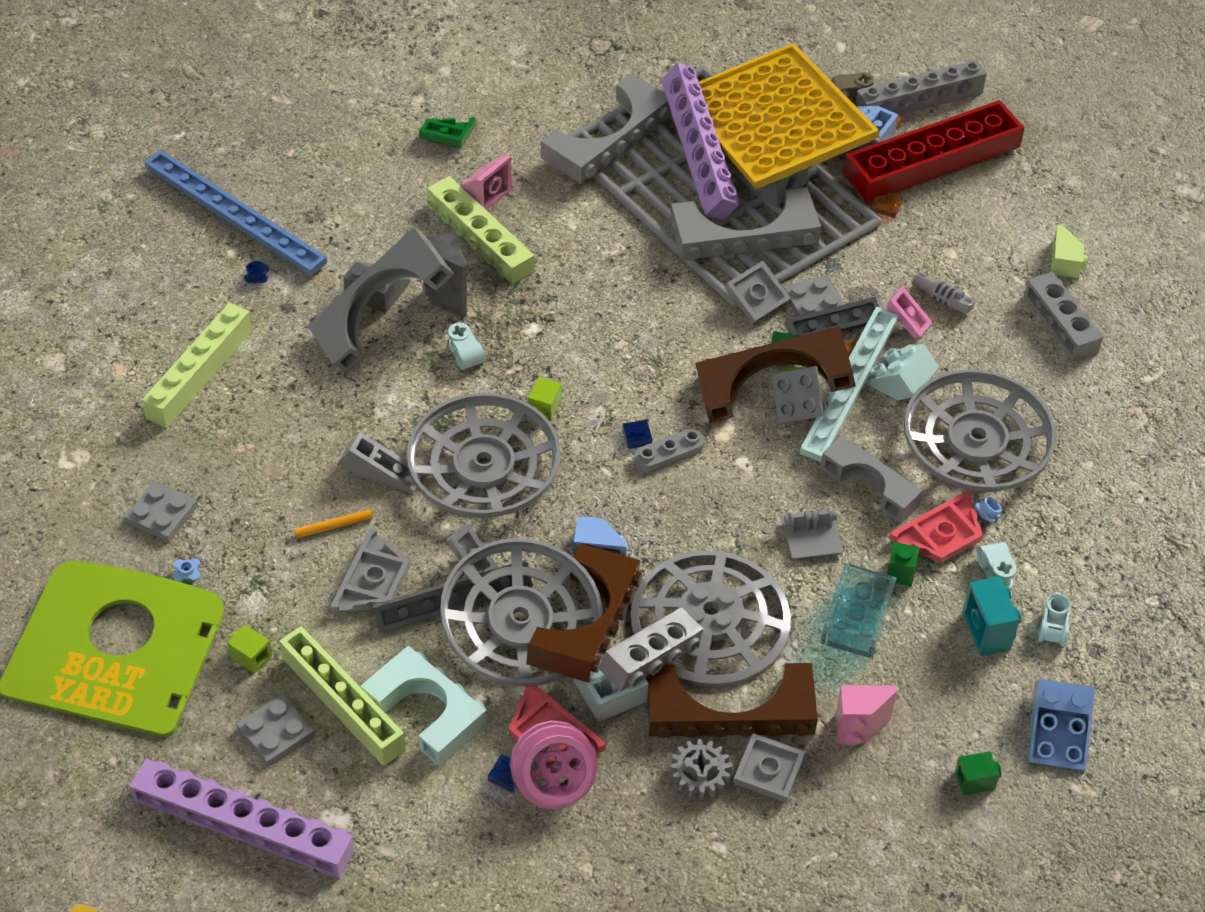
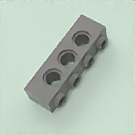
M1053 272L1028 279L1024 297L1072 361L1075 362L1098 354L1103 336L1100 330L1096 329L1090 321L1087 313L1083 312L1077 304L1076 299L1066 290L1063 282Z
M681 607L607 650L599 670L620 691L629 686L635 687L647 675H655L667 663H675L685 652H693L700 644L699 638L704 628Z

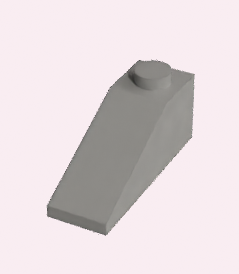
M360 431L349 442L338 464L359 477L413 493L416 489L408 470V462Z

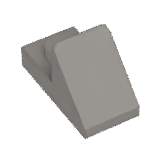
M464 524L446 540L456 555L451 560L454 566L470 552L483 546L470 524ZM489 555L474 563L472 567L478 573L495 569L497 565Z

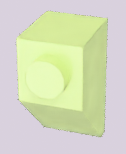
M1057 225L1053 240L1051 272L1055 275L1079 278L1081 269H1086L1088 255H1084V244L1065 227Z

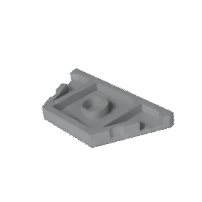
M369 528L330 605L331 612L342 613L373 609L372 605L395 599L409 570L410 560L402 553L397 552L388 541L384 542L377 536L375 529Z

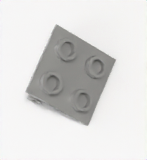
M817 366L772 374L778 424L824 416L825 409L829 408L828 399L821 397Z
M827 508V510H820L818 513H816V510H812L810 514L807 510L804 511V514L803 512L794 514L789 512V515L781 517L792 560L843 554L835 520H837L836 510Z

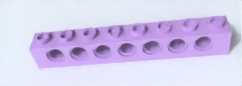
M677 62L661 79L704 214L707 217L724 221L740 205L737 191L734 188L725 156L722 153L702 88L696 76V71L691 66Z
M146 759L129 786L133 801L339 879L355 850L353 836L342 828L334 829L325 826L318 819L301 817L291 809L277 808L264 799H253L240 790H229L221 787L219 783L213 780H202L189 771H178L162 761L154 762ZM166 785H171V786L168 787V788H162V787H164V786H166ZM193 794L196 795V796L193 797V798H187V797L190 796V795H193ZM216 804H223L218 808H213ZM241 814H248L246 817H238ZM268 823H273V824H274V825L271 826V827H263L264 825H266V824H268ZM293 833H300L297 837H290ZM319 843H326L323 847H316Z

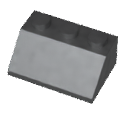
M454 233L427 237L454 275L438 290H434L428 284L422 282L424 295L429 296L432 305L461 317L467 316V264Z

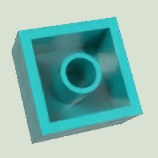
M1001 576L970 582L962 614L980 656L1011 650L1013 641L1016 638L1018 624L1021 622V615L1018 608H1014L1009 587L1004 585Z

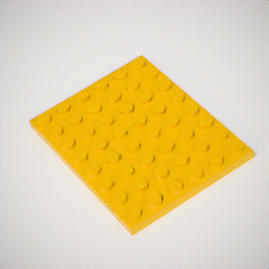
M794 43L699 81L721 150L756 190L880 138L879 129Z

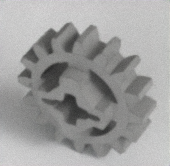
M698 739L697 745L687 741L686 749L679 746L677 755H672L670 774L673 775L672 783H679L680 792L686 789L689 790L690 798L695 793H699L700 799L704 798L705 793H708L713 798L715 797V789L723 792L725 784L730 782L732 764H729V755H722L723 747L721 746L716 749L712 748L713 741H709L707 745H703L701 739ZM699 764H701V769H702V771H703V774H701V770L699 769Z

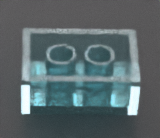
M845 563L823 626L820 644L873 659L893 597L897 577Z

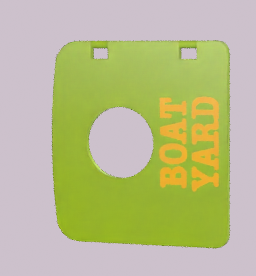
M82 561L65 562L56 567L46 584L0 680V695L9 700L161 737L170 736L175 732L179 724L183 709L190 698L212 646L214 636L223 620L225 612L223 602L213 592L168 578ZM121 603H132L145 608L154 619V629L150 639L143 647L130 654L115 656L99 651L92 644L90 629L95 618L103 610ZM203 625L211 627L207 638L199 636ZM173 696L181 698L176 709L168 708Z

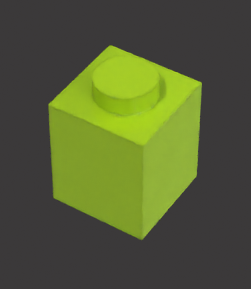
M539 376L528 396V404L538 409L548 420H552L562 400V383Z
M246 624L239 631L232 633L227 642L230 658L254 674L273 656L270 640Z

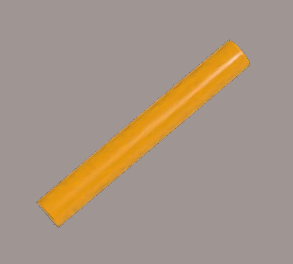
M368 509L296 528L294 531L296 538L299 539L371 520L373 517L371 510Z

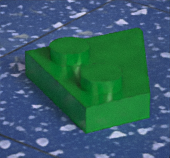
M471 117L469 122L456 123L455 118L426 119L419 129V138L430 142L446 144L450 147L461 148L475 128L476 118Z

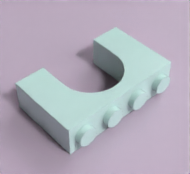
M409 646L360 686L384 713L388 712L404 697L414 693H429L443 701L446 706L443 714L419 735L420 751L439 767L487 725V710L484 704L478 699H472L460 684H454L449 680L441 668L432 666L424 654L420 651L415 652Z

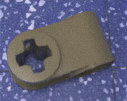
M867 72L839 74L833 77L831 81L851 102H856L857 90L871 87L874 84V76Z

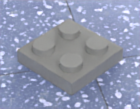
M763 261L732 279L724 286L752 325L791 299Z
M827 275L783 287L791 297L788 303L796 316L844 305L843 300Z
M153 481L124 516L125 523L169 543L196 510L198 502L197 499L157 481Z
M283 694L236 723L237 730L268 767L315 737L314 730Z
M753 733L734 776L733 784L787 803L806 752Z

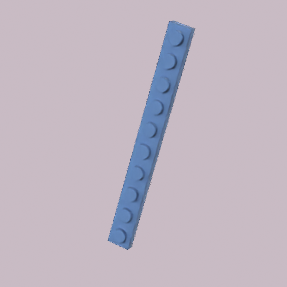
M158 151L144 162L145 169L309 276L314 275L327 264L326 256L164 151Z

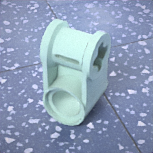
M464 323L452 324L448 329V335L451 339L449 341V349L455 357L459 368L465 370L485 362L484 350L472 334L470 328Z
M1001 542L979 546L977 548V559L986 578L1001 576L1004 585L1008 586L1011 590L1013 586L1012 578L1015 576L1017 568L1007 544Z
M1055 593L1048 597L1039 627L1038 642L1042 643L1045 640L1059 643L1061 647L1066 646L1069 633L1068 623L1071 602L1065 595Z

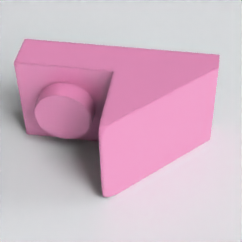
M903 286L899 287L887 302V311L899 315L897 322L900 321L914 339L921 337L932 323L930 318Z

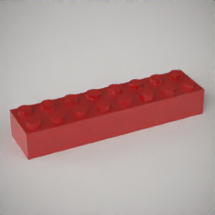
M998 100L847 153L843 174L866 203L1020 148L1025 127L1002 101Z

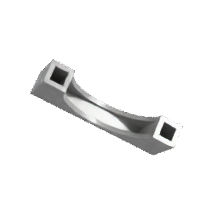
M629 74L616 84V101L626 109L630 116V120L622 129L614 134L592 139L572 137L555 130L541 141V158L582 184L588 178L593 177L602 167L607 166L615 157L623 154L633 143H637L642 136L652 131L655 126L669 118L671 109L666 94L635 75Z
M808 187L785 190L784 210L781 215L772 223L753 230H732L716 225L700 213L694 201L671 204L670 222L681 260L818 244L821 225Z
M413 227L307 326L333 365L347 373L364 357L358 342V324L365 305L377 290L393 280L407 277L421 279L434 290H438L454 273L428 238Z

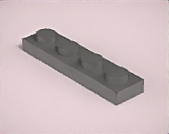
M876 297L788 318L785 321L788 333L798 335L811 334L840 326L841 332L866 326L875 308L879 307Z

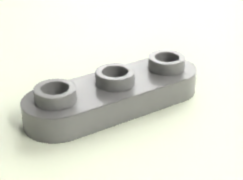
M687 429L640 447L635 452L634 464L640 471L652 472L696 455L704 448V435L696 429Z

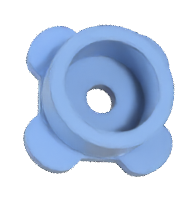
M991 497L981 499L980 503L975 504V509L984 520L994 523L995 518L1001 516V506Z
M196 558L176 560L174 562V568H176V573L173 575L174 580L185 584L197 581L200 578V573L198 572L200 561Z

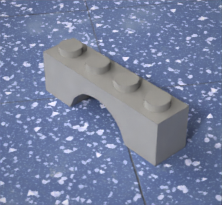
M842 435L822 453L821 470L839 482L848 479H861L873 484L882 496L880 510L901 524L919 507L923 490Z

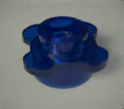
M252 261L246 266L247 275L244 276L246 282L265 283L268 280L266 276L267 272H269L268 265L261 261Z

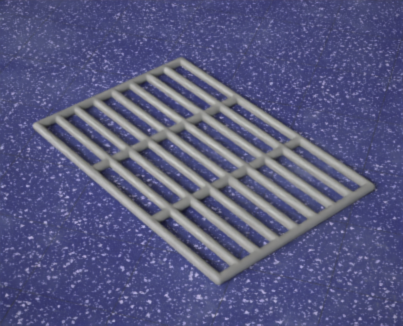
M705 66L695 69L697 78L703 76L706 79L714 76ZM663 86L658 88L659 91L665 94ZM621 107L568 135L592 139L593 137L589 134L598 129L605 136L614 134L615 132L607 124L616 120L624 127L629 121L625 117L628 112L624 107ZM671 112V115L669 116V119H670L672 122H674V119H673V116H672V112ZM659 123L655 126L654 130L682 155L674 159L670 158L651 139L644 135L640 138L639 142L664 163L663 165L654 169L633 148L628 147L624 153L646 174L636 178L614 158L609 165L628 182L627 184L618 188L600 170L593 177L681 258L677 242L626 195L637 190L670 221L671 209L655 196L645 184L654 180L678 203L690 202L662 176L672 171L698 194L693 177L680 167L688 162L681 141ZM725 157L729 172L757 197L748 202L737 192L740 205L724 221L717 219L711 221L700 211L705 218L721 227L729 223L736 230H750L738 219L740 216L747 213L761 227H764L771 222L755 208L765 204L778 216L781 215L784 209L781 205L778 206L762 198L760 188L756 190L739 169ZM819 164L808 168L809 178L815 175L820 177L869 221L860 226L810 181L802 187H808L809 193L852 231L843 236L817 213L821 229L835 241L828 245H824L820 240L818 244H811L817 251L810 255L804 253L798 246L787 247L786 249L799 260L791 266L772 249L760 251L781 270L774 275L779 283L882 224V219ZM746 252L734 254L749 268L758 264ZM709 257L731 279L740 275L723 257ZM696 259L683 260L726 302L734 308L738 307L725 287Z

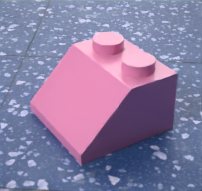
M509 155L491 160L485 166L480 167L470 178L465 179L460 185L486 210L512 190L511 156Z
M841 685L835 713L837 744H847L850 746L866 744L891 720L897 695V686Z

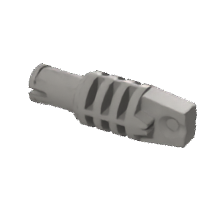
M921 272L917 273L913 278L912 285L929 293V296L937 302L955 311L959 310L964 313H969L974 309L976 301L967 296L962 290L956 289L955 286H951V284L945 283L941 279L934 280Z

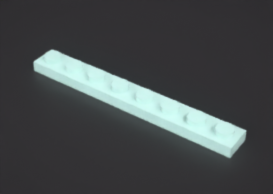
M879 307L875 308L849 356L856 386L830 392L827 397L829 408L825 409L824 416L816 418L800 448L801 455L821 462L822 453L834 443L898 321V314Z

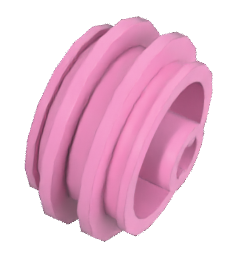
M551 720L534 725L520 736L512 750L510 769L514 783L526 800L540 808L556 810L572 806L586 796L595 782L598 762L594 747L581 730L567 722ZM566 743L568 747L565 750L559 749V744ZM555 757L554 763L547 765V760ZM577 758L576 766L570 767V760ZM534 760L537 766L534 769L530 770L531 764ZM561 777H567L564 782L559 784ZM546 778L547 784L545 786L538 785L539 779Z

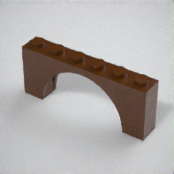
M840 326L695 363L710 423L734 417V400L742 384L756 372L770 366L779 364H796L807 368L817 366L818 374L827 382L831 392L856 386Z
M580 543L573 558L586 569L593 579L607 611L595 622L576 629L552 630L537 627L528 643L526 664L589 683L593 674L600 671L599 666L603 659L602 654L605 655V652L609 650L611 644L610 637L615 638L619 627L618 620L623 621L627 610L626 603L631 604L635 593L634 586L639 587L643 572L639 571L640 560ZM573 573L570 574L571 580L581 583Z
M785 663L782 683L775 695L755 709L738 713L716 711L695 701L680 684L675 665H664L655 675H647L649 736H657L659 738L686 736L693 738L709 735L714 737L741 735L743 737H750L754 733L775 737L783 734L807 736L816 732L818 716L812 663Z

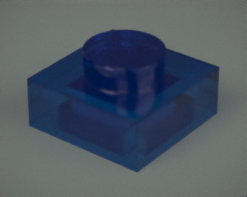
M647 420L622 423V431L627 449L643 447L652 443V435Z
M501 754L488 774V782L513 793L517 786L512 779L510 769L511 758Z

